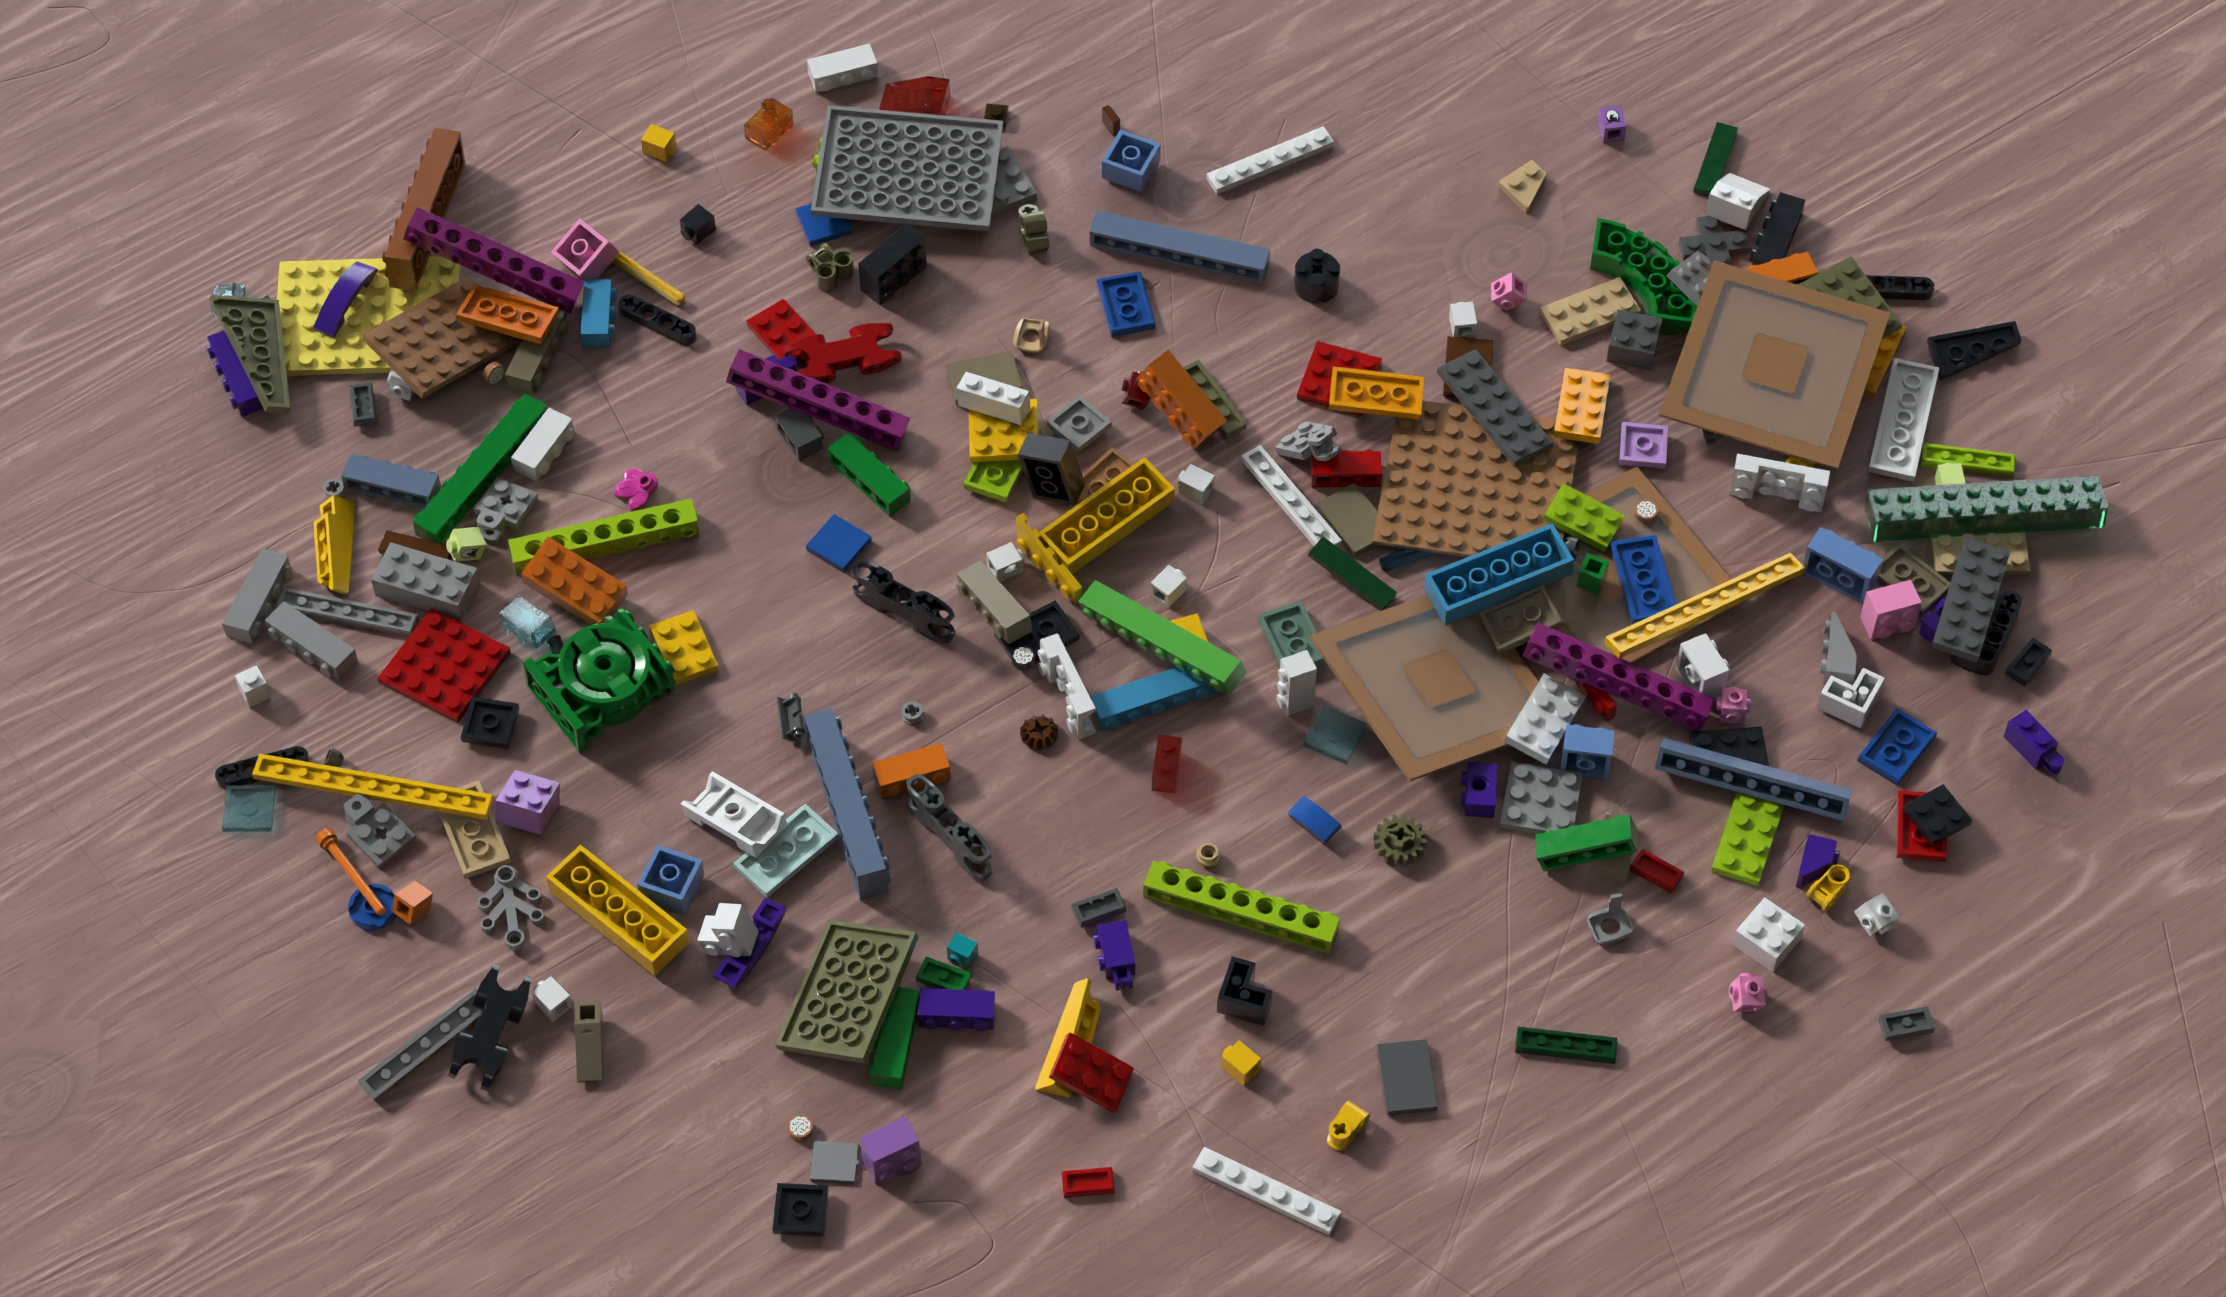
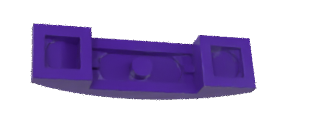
M358 261L352 264L341 275L327 296L316 319L314 331L334 338L345 322V313L362 287L367 288L378 269Z
M765 897L752 916L753 923L759 932L751 956H726L713 977L734 989L740 985L758 963L772 941L786 913V908Z

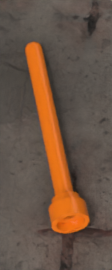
M331 828L321 830L315 837L318 845L322 849L331 852L374 911L380 916L384 915L386 912L385 907L339 848L336 834Z

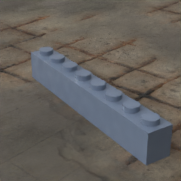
M1097 211L1090 229L1091 246L1259 283L1264 282L1270 263V249L1263 246L1227 240L1218 236L1200 234L1195 231H1186L1176 227L1159 225L1154 222H1145L1131 217L1114 215L1109 212Z
M1666 738L1662 741L1655 765L1656 770L1841 821L1845 819L1852 789Z

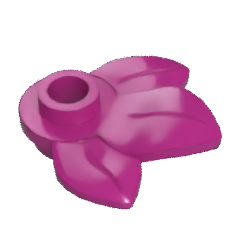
M629 469L623 473L625 480L617 484L613 494L616 497L628 498L629 509L631 511L636 510L647 503L649 495L657 490L658 479L653 473H643L640 469Z

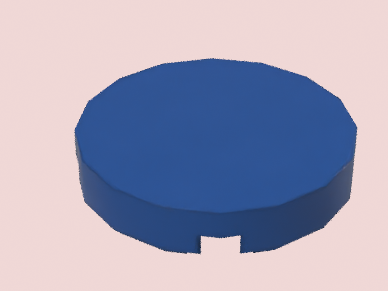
M369 884L368 886L385 907L386 912L384 915L380 916L374 911L359 889L350 897L348 904L350 918L361 929L370 931L382 929L391 924L396 917V914L392 912L395 895L391 889L380 884Z

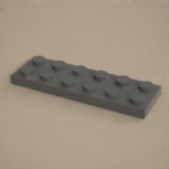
M1476 349L1438 367L1437 374L1514 467L1553 447L1552 440Z
M1968 537L1964 538L1931 648L1974 662L1978 661L2010 551Z

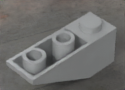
M1832 611L1830 620H1825L1824 634H1828L1827 640H1823L1822 654H1826V659L1821 661L1820 674H1824V684L1827 683L1832 675L1853 685L1857 654L1836 612Z

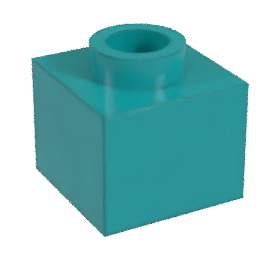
M956 932L946 947L947 959L957 967L962 966L968 970L979 955L978 942Z

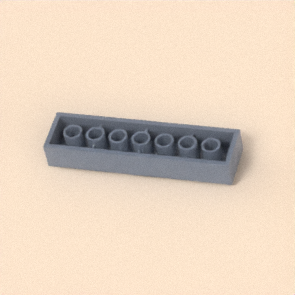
M832 708L804 715L807 743L859 900L888 893L887 883L891 882L887 857H883L881 851L883 846L880 836H876L875 833L876 825L874 818L869 816L868 800L866 795H862L861 779L859 775L856 776L855 762L853 756H849V745L846 736H843L841 732L843 729L840 717L834 716Z

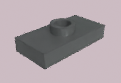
M372 382L349 385L354 427L377 424Z
M1117 888L1071 904L1080 928L1126 912V906Z

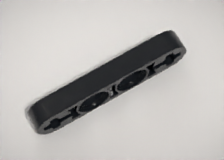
M1866 275L1873 285L1881 284L1884 287L1883 290H1877L1883 299L1927 300L1932 296L1935 286L1934 282L1927 277ZM1901 284L1904 285L1907 288V290L1899 291L1895 288V286Z
M628 294L620 298L619 309L623 316L682 345H690L695 342L696 328L692 323L635 295ZM645 312L654 313V316L651 318L642 317ZM665 321H671L673 323V325L668 328L661 326V324Z
M294 746L265 754L294 760L295 756L300 755V761L310 762L307 750L301 746ZM258 756L220 766L215 772L218 786L222 789H232L262 781L254 779L253 775H246L244 773L246 768L255 767ZM239 770V773H240V776H241V777H238V776H237V772H236V771ZM225 774H229L228 780L224 779Z

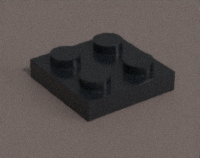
M472 697L462 730L461 741L509 749L520 710L519 703Z
M1944 784L1905 804L1903 807V812L1931 847L1970 826L1972 823L1970 816Z
M777 1183L773 1234L824 1237L829 1193L828 1185Z

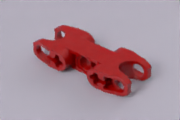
M891 323L858 325L849 330L850 338L826 343L825 337L822 334L806 336L783 348L784 357L792 355L803 359L808 364L806 368L797 371L798 373L825 384L836 379L835 371L859 366L861 373L867 375L881 372L900 363L902 360L901 351L883 350L877 344L878 341L888 338L893 334L894 329Z

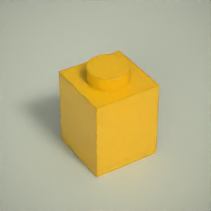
M651 124L641 138L643 154L667 162L669 157L674 155L677 150L675 133Z
M1238 1040L1233 1046L1229 1045L1223 1051L1222 1069L1245 1086L1261 1070V1058Z

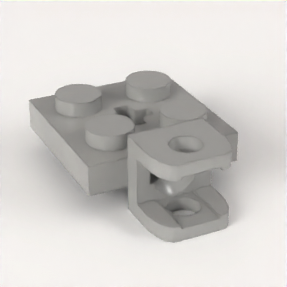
M1309 421L1300 424L1295 432L1283 437L1281 442L1274 447L1278 455L1305 460L1313 454L1316 460L1328 461L1341 452L1340 446L1332 441V438L1337 435L1333 426Z
M496 477L474 508L475 515H478L477 525L480 527L479 529L484 540L496 543L505 533L506 526L516 530L538 500V492ZM509 501L511 504L502 505V502ZM488 531L494 532L493 535H487L486 533Z
M356 794L344 804L345 818L352 826L346 832L347 837L378 869L416 840V835L384 802L374 809V806L364 796ZM385 831L386 839H376L377 832Z

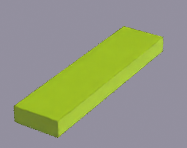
M1923 443L1920 466L1937 468L1938 465L1945 463H1961L1964 472L2013 478L2016 454Z

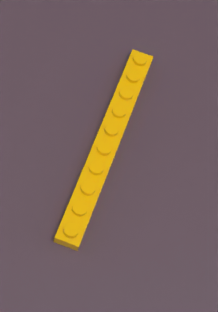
M1788 553L1615 632L1605 638L1604 644L1620 659L1796 578L1804 573L1805 567L1791 553Z
M259 754L252 773L253 778L257 780L348 796L360 794L366 799L485 820L488 818L494 800L493 795L488 793Z

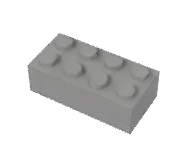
M391 542L371 579L374 593L377 596L427 611L432 608L462 621L480 585L478 571L475 567Z

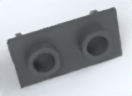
M797 693L789 694L787 699L777 697L782 739L801 745V738L805 733L803 715L799 714L802 712L801 697Z

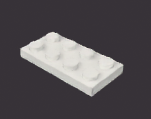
M1544 673L1507 733L1504 742L1547 764L1565 734L1566 725L1571 724L1586 696Z

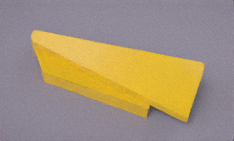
M333 495L319 505L321 517L313 522L317 580L333 591L347 594L349 593L355 503Z
M1089 978L1076 982L1072 988L1035 1086L1037 1091L1064 1097L1072 1096V1090L1050 1079L1049 1075L1068 1033L1071 1032L1092 1044L1101 1007L1098 1000H1093L1089 990L1092 982Z

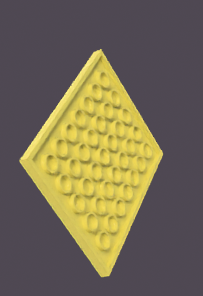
M441 256L429 257L417 290L411 291L390 288L389 280L385 276L386 264L382 261V258L280 262L277 300H279L287 376L389 373L392 369L363 341V335L459 282L461 265L455 264ZM358 261L378 269L367 288L362 287L345 313V322L334 338L314 331L316 319L327 296L341 275L352 264Z

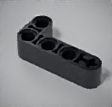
M2006 591L2001 595L1989 622L1978 661L1974 662L1951 654L1950 659L1954 665L1983 676L1993 672L2021 606L2022 599L2018 593Z

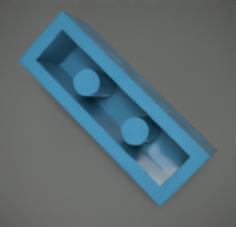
M584 279L581 320L583 348L610 347L611 338H615V326L612 324V320H616V307L613 306V302L617 301V289L612 288L611 279Z

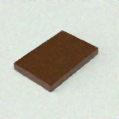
M1448 336L1445 364L1476 349L1491 367L1493 340ZM1444 382L1443 396L1456 397Z

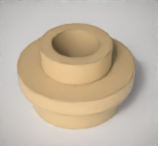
M1205 843L1198 848L1196 858L1201 865L1212 867L1220 861L1221 853L1216 845ZM1207 854H1210V855H1212L1213 857L1207 858V857H1204V856L1207 855Z

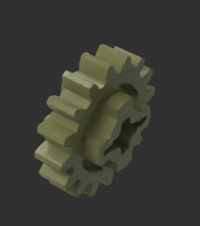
M1404 814L1401 819H1397V816L1393 815L1392 821L1384 818L1383 825H1377V832H1374L1373 838L1375 840L1374 849H1378V856L1385 855V862H1389L1392 859L1396 866L1399 861L1407 865L1408 859L1416 862L1417 855L1422 856L1423 848H1426V831H1422V824L1415 825V818H1411L1408 821Z

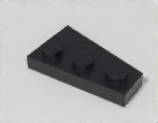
M1762 726L1690 732L1689 738L1692 746L1769 767Z

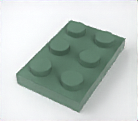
M1302 601L1257 616L1259 625L1279 666L1280 659L1305 650L1309 652L1315 666L1326 662L1310 640V635L1317 632Z

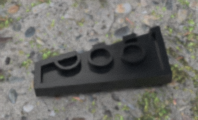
M2016 321L1931 336L1927 339L1934 365L1939 367V381L2010 350L2022 342Z

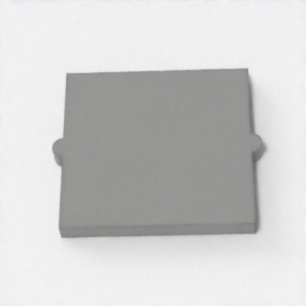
M814 1141L813 1156L810 1158V1163L812 1164L810 1181L855 1183L856 1167L859 1166V1161L857 1160L858 1143Z

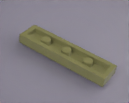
M1200 360L1183 367L1227 420L1220 428L1226 438L1247 429V423Z

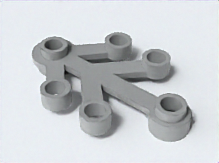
M503 865L494 874V885L484 896L479 897L477 900L478 908L481 912H489L493 908L492 901L502 890L504 897L491 913L480 921L481 930L486 934L494 932L496 929L495 923L506 911L509 931L504 936L505 943L508 949L518 951L525 945V937L518 928L516 909L530 917L533 925H541L545 920V916L541 909L534 908L514 896L513 888L525 894L528 902L531 904L539 903L542 895L540 889L531 887L519 880V875L515 868ZM504 877H510L508 880H503ZM534 893L538 894L535 898L530 897ZM483 902H489L487 906L481 905ZM535 915H541L539 919L533 918ZM486 923L492 924L490 927H484ZM514 940L520 941L516 944H512V941Z

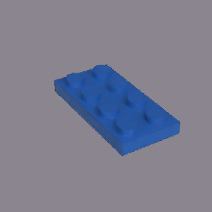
M1656 535L1610 542L1609 548L1632 625L1677 605Z

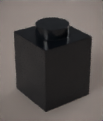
M697 204L680 219V232L686 240H691L698 245L716 230L715 217L704 207Z

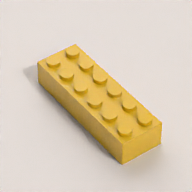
M1144 457L1039 532L1041 534L1040 538L1046 549L1051 547L1056 553L1059 561L1058 564H1064L1073 575L1172 504L1175 488Z
M581 844L546 876L549 892L654 976L689 944L687 929Z

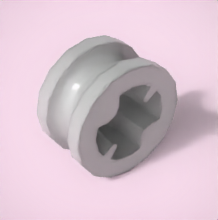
M333 478L323 484V492L326 499L333 495L341 498L345 496V489L341 480ZM336 488L337 492L332 493L331 489Z
M911 701L903 705L902 718L906 724L917 725L922 722L924 713L921 704ZM914 710L916 715L911 716L909 711Z

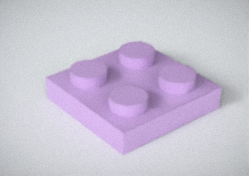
M1622 422L1619 465L1665 469L1668 426Z

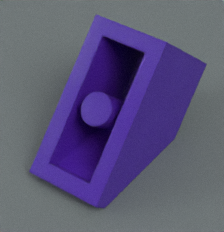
M1808 834L1796 887L1801 888L1821 878L1831 868L1832 864L1837 865L1840 851L1835 850L1836 840Z

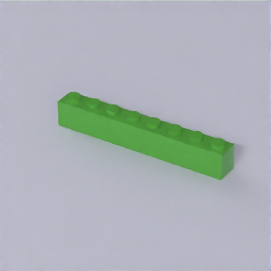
M1096 580L1078 601L1083 609V615L1088 619H1096L1106 629L1118 631V634L1124 639L1136 641V644L1143 650L1147 651L1150 649L1154 651L1155 655L1161 660H1170L1179 670H1188L1197 680L1203 681L1204 679L1219 692L1223 690L1231 694L1247 673L1241 660Z

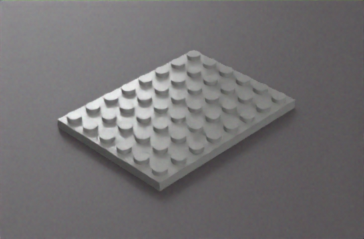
M828 105L812 199L811 216L989 232L1003 133V121Z

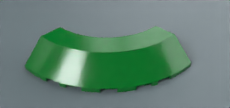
M1597 218L1590 270L1600 271L1616 278L1620 277L1625 284L1631 287L1644 303L1648 316L1662 318L1660 334L1673 336L1690 329L1697 306L1666 276L1680 262L1678 260L1675 261L1662 244L1648 239L1640 230L1635 232L1626 228L1625 224Z

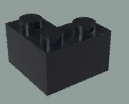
M1231 957L1217 998V1013L1265 1026L1272 1005L1273 991L1253 985L1256 963Z

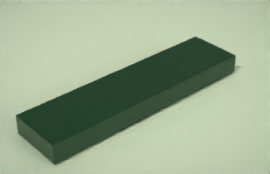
M1720 122L1716 123L1693 193L1709 197L1716 183L1722 178L1738 127Z
M1322 537L1308 553L1311 559L1380 611L1384 610L1397 595L1394 589L1325 537Z
M1517 1027L1515 1053L1615 1064L1617 1038Z

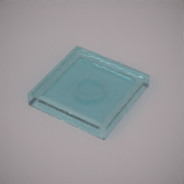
M1324 705L1307 734L1303 746L1347 765L1367 728V723Z
M275 785L226 786L222 821L223 832H271L276 796Z

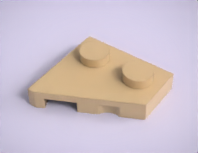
M1530 160L1498 181V188L1527 213L1533 200L1539 193V188L1546 179V172L1533 160Z

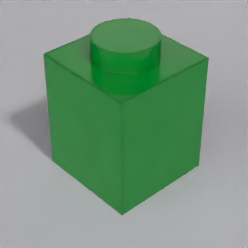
M1587 553L1578 572L1576 587L1599 594L1607 577L1609 561Z

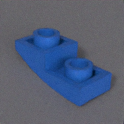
M1305 796L1287 812L1291 819L1306 827L1312 836L1325 844L1342 828L1341 824L1329 813Z

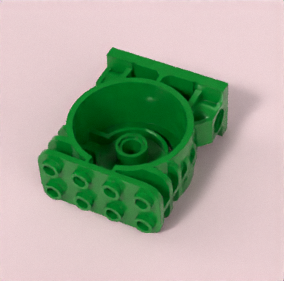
M622 608L616 610V617L614 619L608 615L604 617V623H595L574 633L565 642L559 655L547 653L535 661L531 657L523 661L526 686L579 753L587 749V742L603 733L604 726L618 725L634 718L644 707L651 705L650 699L652 697L660 700L663 697L662 691L666 690L668 693L674 691V685L676 684L673 677L675 670L668 660L664 661L658 646L655 643L651 644L645 630L641 626L637 627L630 611H624ZM630 657L634 659L636 663L635 671L632 676L633 680L637 682L636 685H634L630 680L632 673ZM576 664L578 676L581 683L577 680L573 672V666H575ZM603 667L609 668L607 670H601V668Z

